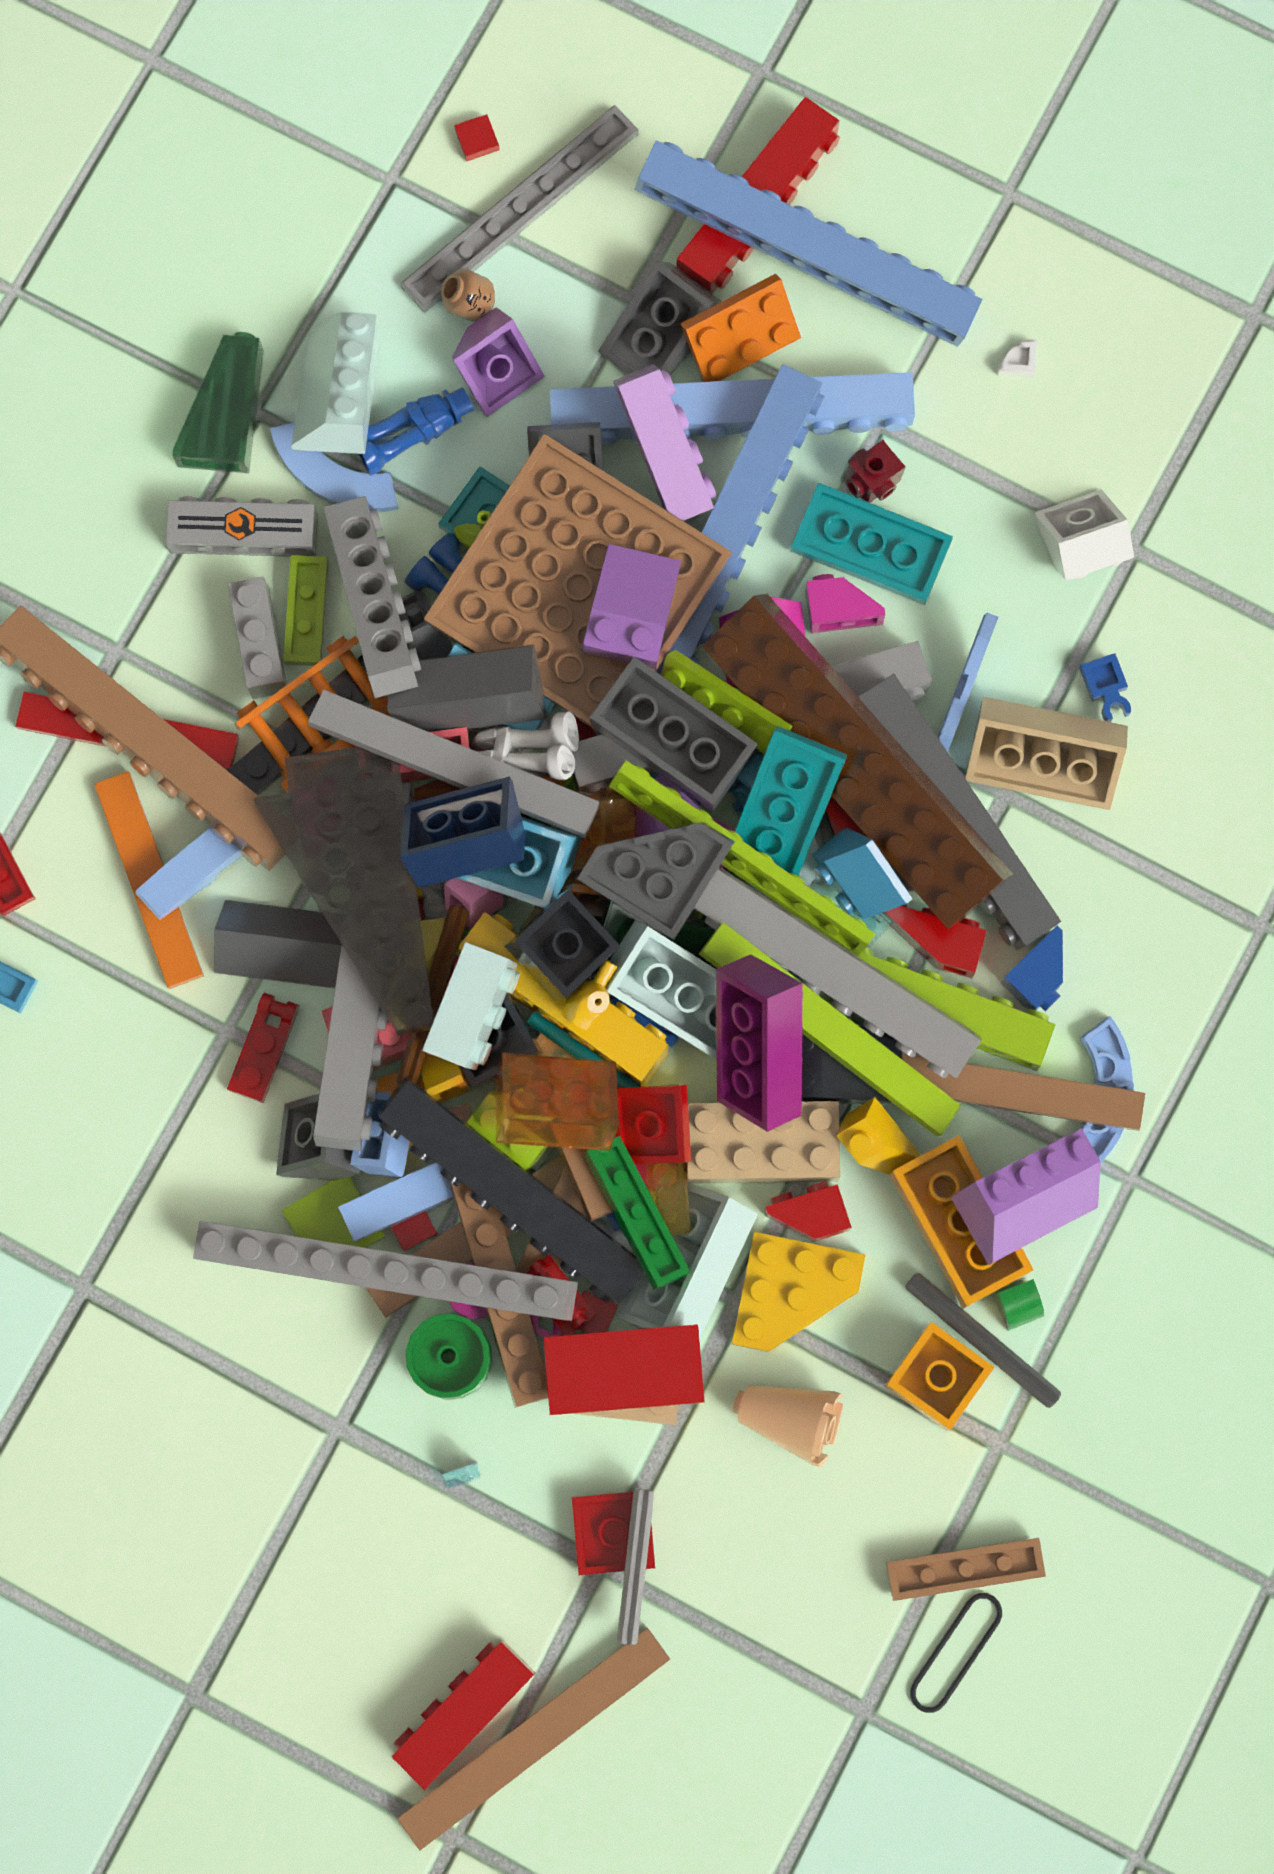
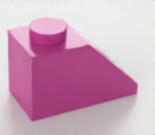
M822 574L813 577L812 581H807L805 594L811 634L883 625L886 615L885 608L844 577L834 578L832 574Z

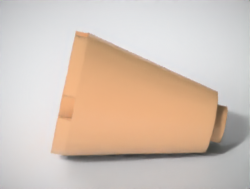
M748 1385L745 1391L739 1390L737 1393L733 1412L738 1414L737 1419L739 1423L809 1464L822 1467L829 1456L822 1453L825 1445H833L837 1435L843 1410V1403L838 1401L843 1398V1394L830 1390Z

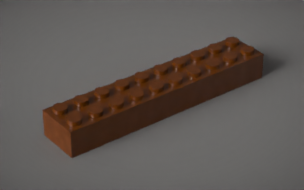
M768 593L754 595L702 645L703 649L744 695L792 725L791 732L847 754L831 796L865 835L873 840L879 851L947 929L962 921L1013 875L1009 868L858 698Z

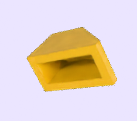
M426 1052L421 1075L428 1094L438 1102L443 1103L473 1090L460 1065Z
M875 1097L847 1113L836 1134L858 1164L888 1175L893 1170L920 1156L918 1150Z

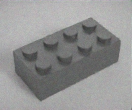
M633 657L590 716L591 726L711 811H714L756 753L758 743L636 657Z

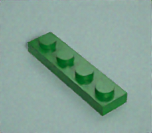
M618 1136L586 1151L583 1156L653 1290L655 1291L690 1273L691 1271L621 1137Z

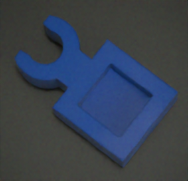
M1116 653L1081 664L1079 670L1091 701L1102 699L1104 703L1101 709L1103 720L1107 722L1112 721L1113 716L1110 712V707L1112 706L1120 707L1124 717H1128L1131 713V705L1125 697L1120 696V692L1126 691L1128 685Z

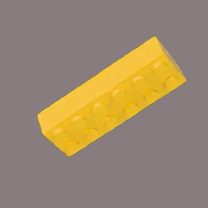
M484 912L458 946L459 954H461L463 946L467 942L517 963L515 971L520 973V977L514 992L510 994L511 997L533 1013L536 1011L638 1085L646 1086L668 1057V1044L665 1041L666 1035L649 1023L646 1027L640 1025L634 1018L636 1014L619 1001L615 1006L609 1002L608 1008L592 1022L588 1031L568 1021L562 1015L567 998L555 1002L504 947L516 936V933L513 931L514 926L497 913L492 918Z

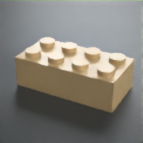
M839 1101L802 1102V1116L768 1132L721 1103H688L691 1161L687 1162L688 1183L839 1181L840 1140L836 1136L839 1130Z

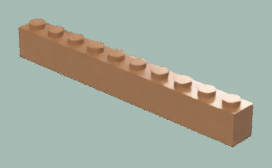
M20 605L1 624L0 661L7 667L15 665L22 671V678L35 689L41 686L49 693L48 698L56 707L62 711L68 708L76 715L75 720L82 728L89 733L95 730L104 737L102 741L108 749L116 755L122 752L130 758V765L143 777H146L148 774L158 781V788L171 799L177 796L186 804L185 809L192 817L199 822L205 819L214 826L213 832L226 844L234 842L242 849L240 851L241 855L255 867L261 864L270 871L299 840L297 828L292 822L23 606Z

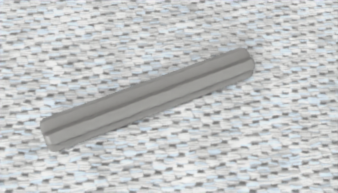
M639 1488L635 1489L633 1493L617 1632V1642L624 1645H636L638 1642L654 1492L652 1490Z

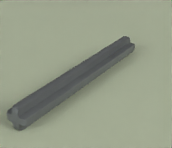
M915 1273L906 1283V1290L1045 1407L1051 1408L1061 1397L1060 1390L922 1274Z

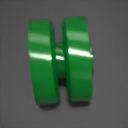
M454 1313L437 1314L421 1322L410 1335L405 1351L406 1367L414 1383L427 1394L444 1400L463 1399L478 1391L488 1379L493 1363L492 1348L484 1331L469 1318ZM449 1349H452L456 1354V1358L452 1363L446 1364V1362L442 1361L441 1355L448 1353Z

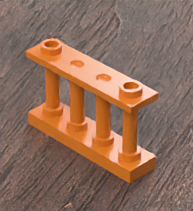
M343 635L326 648L330 654L259 706L253 700L236 713L240 720L235 722V727L240 730L246 724H249L282 768L283 772H281V775L284 777V780L278 785L286 796L356 746L341 739L332 744L329 739L324 740L318 730L309 727L308 716L291 695L293 690L308 680L320 696L323 690L336 694L320 671L338 658L372 704L370 709L391 717L387 710L388 695L386 697H374L368 674L350 651L351 648L359 643L356 636L347 640ZM277 702L280 703L313 748L310 752L314 758L303 766L299 760L296 762L293 760L260 715Z

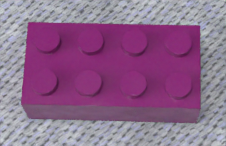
M750 954L716 969L717 1102L768 1132L802 1116L803 983Z

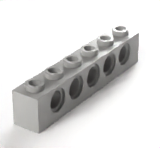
M366 496L323 507L374 697L378 698L418 687L415 672L420 671L421 666L416 648L408 650L407 643L412 642L413 637L408 619L400 621L399 614L406 612L400 591L393 593L391 586L398 585L392 563L387 565L384 563V558L390 557L385 536L377 537L376 531L383 530L377 508L369 509Z

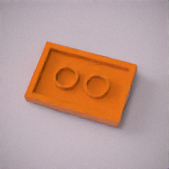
M776 273L680 323L702 382L721 381L801 338L782 279Z

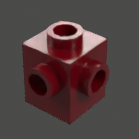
M882 440L868 451L862 448L850 457L844 479L846 480L847 488L855 497H860L869 503L877 498L882 501L897 488L896 484L901 481L906 466L886 442Z

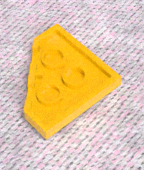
M754 1232L732 1345L770 1352L857 1294L866 1255Z

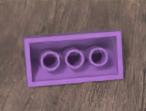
M1080 1129L972 1183L951 1196L987 1264L990 1265L1097 1209L1101 1161L1083 1129Z

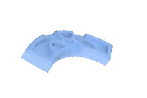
M295 422L270 428L274 445L286 468L307 490L329 503L337 504L366 496L370 510L376 508L378 512L399 510L390 472L370 476L368 473L344 468L333 462L322 452L292 450L291 444Z
M988 612L986 615H983L938 735V739L947 752L949 751L999 616Z
M1109 1016L1080 1037L1079 1040L1090 1058L1095 1085L1134 1091L1130 1053L1118 1026L1112 1017ZM1084 1123L1080 1128L1083 1129L1101 1162L1113 1150L1124 1130Z

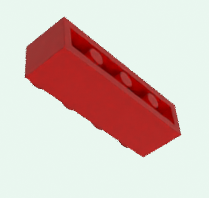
M504 1640L497 1646L490 1641L475 1657L480 1664L470 1674L463 1670L447 1686L452 1691L447 1699L441 1703L436 1698L420 1715L425 1722L415 1732L408 1727L393 1743L398 1750L391 1757L424 1791L535 1675L536 1672Z

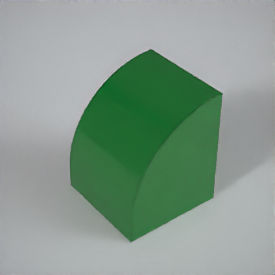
M1034 1279L1001 1291L993 1296L1008 1331L1044 1317L1043 1304Z

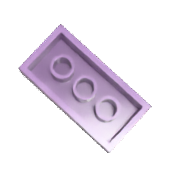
M652 364L614 380V386L663 509L682 521L713 509L714 506L711 499L717 495L709 476H706L705 472L700 473L697 464L702 463L703 459L696 442H693L692 438L687 440L684 430L690 428L682 407H679L678 404L674 405L670 395L676 393L669 373L665 370L660 371L658 367Z

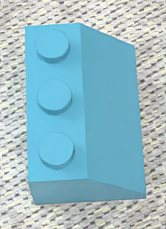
M521 816L525 830L524 860L475 874L461 876L458 879L545 908L557 897L570 875L582 838L562 829Z

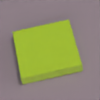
M351 1177L335 1181L331 1180L281 1210L297 1237L368 1248L386 1237L381 1230L356 1243L354 1242L338 1208L361 1196Z

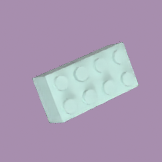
M635 920L621 942L620 947L610 960L618 968L606 987L608 993L716 1059V969L650 927Z

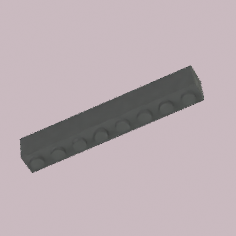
M893 673L858 696L1013 873L1008 880L980 904L985 913L988 915L993 914L999 923L998 931L1005 943L1009 946L1013 945L1016 950H1019L1061 923L1062 921L896 675Z

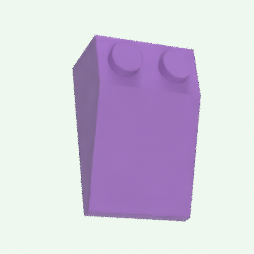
M609 544L583 643V653L628 664L633 657H636L651 669L656 670L681 561Z

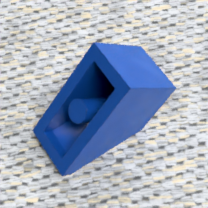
M1058 925L1001 981V984L1027 1010H1038L1041 1007L1046 1012L1061 997L1057 990L1063 984V930Z

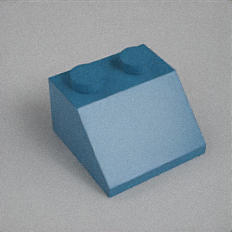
M847 827L811 854L818 864L814 868L816 873L827 886L833 885L838 892L835 900L848 915L853 913L862 919H867L907 904L912 900V897L873 840Z

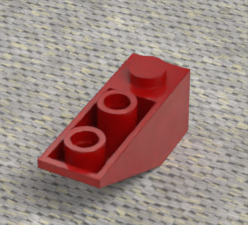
M908 903L877 914L934 968L970 979L973 978L987 932L986 929L979 928V922L964 918L958 924L947 929L930 908L924 907L922 911L907 908Z

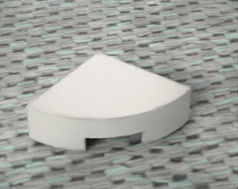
M1037 339L1022 341L1010 349L1001 360L998 375L1034 378Z

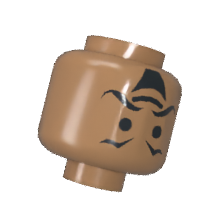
M460 269L449 275L443 282L441 296L444 307L449 313L475 322L493 309L495 290L493 283L487 277L467 269Z

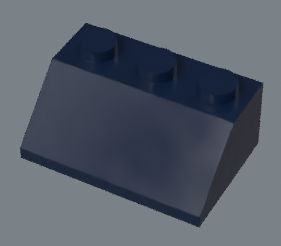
M510 776L407 803L404 806L400 858L418 888L524 860L525 830L513 781Z

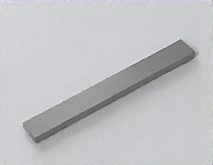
M616 105L612 106L401 282V288L426 313L442 299L441 288L449 275L460 269L475 272L639 135L638 128Z
M323 690L308 720L309 727L461 789L510 776L513 781L520 813L584 839L600 805V802L326 690Z

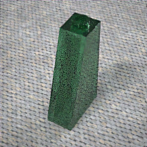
M236 332L234 336L223 335L174 445L172 456L178 468L249 474L264 354L260 338L246 332Z

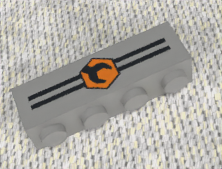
M183 496L179 498V501L168 500L166 544L172 554L316 556L318 514L314 504H309L308 501L301 499H292L287 501V504L273 503V501L264 498L252 499L251 503L237 502L235 499L228 497H219L215 499V502L201 501L196 497Z

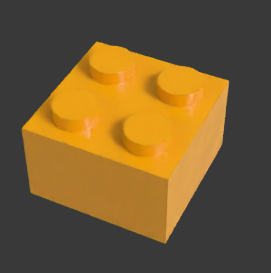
M931 1321L922 1331L884 1387L947 1432L953 1428L995 1367Z

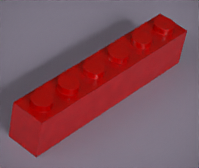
M805 96L741 177L747 180L749 186L760 191H772L781 198L782 202L790 205L798 193L796 188L802 180L809 181L815 174L819 166L817 161L824 153L829 155L837 146L840 140L838 135L840 120ZM703 224L676 258V267L713 294L718 287L723 289L729 283L734 273L732 271L739 260L745 262L754 248Z

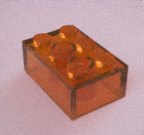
M502 1053L495 1078L496 1143L611 1150L619 1126L615 1061Z

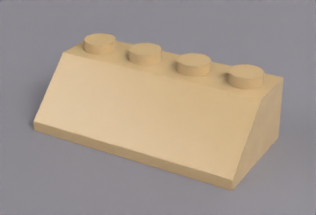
M983 696L965 779L973 783L1110 810L1127 750L1128 726Z

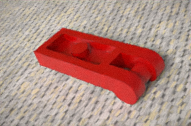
M266 992L262 994L255 1017L229 1081L228 1091L264 1103L298 1015L299 1004L291 1001L285 1004L275 1000L274 995ZM270 1014L281 1018L278 1028L267 1024Z

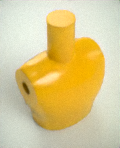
M605 960L593 979L587 978L567 997L562 1015L574 1025L588 1031L592 1022L608 1008L609 993L606 987L618 966L609 960Z

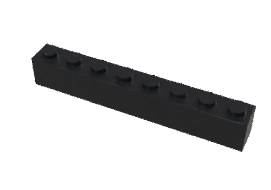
M408 1077L402 1080L377 1112L378 1117L383 1120L379 1126L396 1140L401 1135L413 1144L410 1150L426 1163L430 1159L437 1162L443 1167L439 1172L443 1177L457 1187L461 1182L473 1190L469 1196L486 1210L492 1205L503 1214L500 1220L516 1233L523 1229L533 1237L529 1242L533 1247L545 1256L552 1252L562 1260L559 1266L576 1280L580 1275L592 1283L589 1290L604 1302L611 1298L620 1304L644 1274L638 1259L633 1253L592 1221L589 1222L587 1217L527 1170L525 1171L505 1153Z

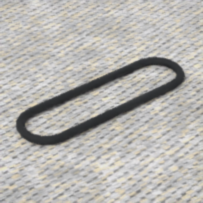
M978 1593L966 1602L914 1680L910 1689V1698L918 1710L925 1713H934L946 1705L1000 1624L1002 1607L993 1595ZM979 1599L990 1600L997 1610L994 1622L942 1700L933 1707L921 1705L916 1697V1689L971 1605Z

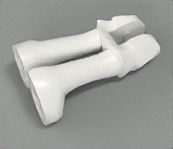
M558 712L553 716L550 729L519 730L511 729L510 727L496 728L477 733L475 744L480 748L488 750L479 751V753L520 770L549 773L551 778L566 780L571 777L575 769V758L572 751L578 750L579 737L574 715L571 712ZM521 748L548 749L547 753H518V749Z

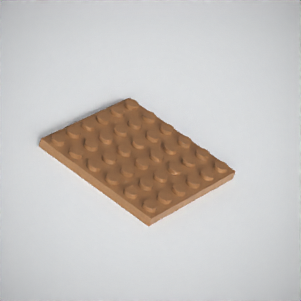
M544 434L424 617V622L455 642L460 643L473 653L535 644L544 696L550 699L553 704L566 712H571L574 717L598 731L591 726L590 716L628 665V663L583 653L586 630L608 545H616L681 561L656 670H654L656 672L726 565L732 552Z

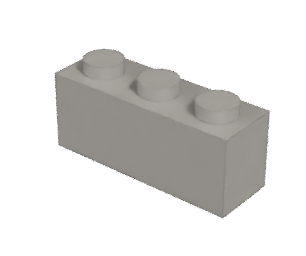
M264 576L228 583L247 689L252 699L273 696L287 685L269 587Z

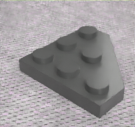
M698 822L611 842L596 847L577 879L674 940L735 841L708 824Z

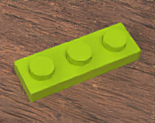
M291 555L283 657L285 665L314 666L322 660L329 562L327 557Z

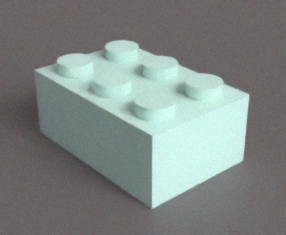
M465 942L422 1051L472 1070H476L478 1064L484 1065L492 1047V1044L487 1042L492 1028L499 1029L506 1012V1008L501 1007L506 993L512 994L518 983L520 973L515 971L518 964L508 958Z

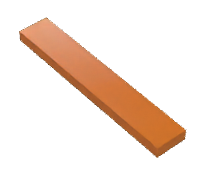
M127 771L95 783L98 797L167 987L172 989L204 977L180 908H176L159 920L135 894L136 890L162 868L164 864L131 773Z

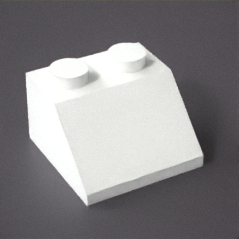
M1102 489L1034 512L1035 520L1052 563L1065 581L1081 579L1087 576L1088 573L1105 567H1115L1125 560L1134 558L1128 519Z

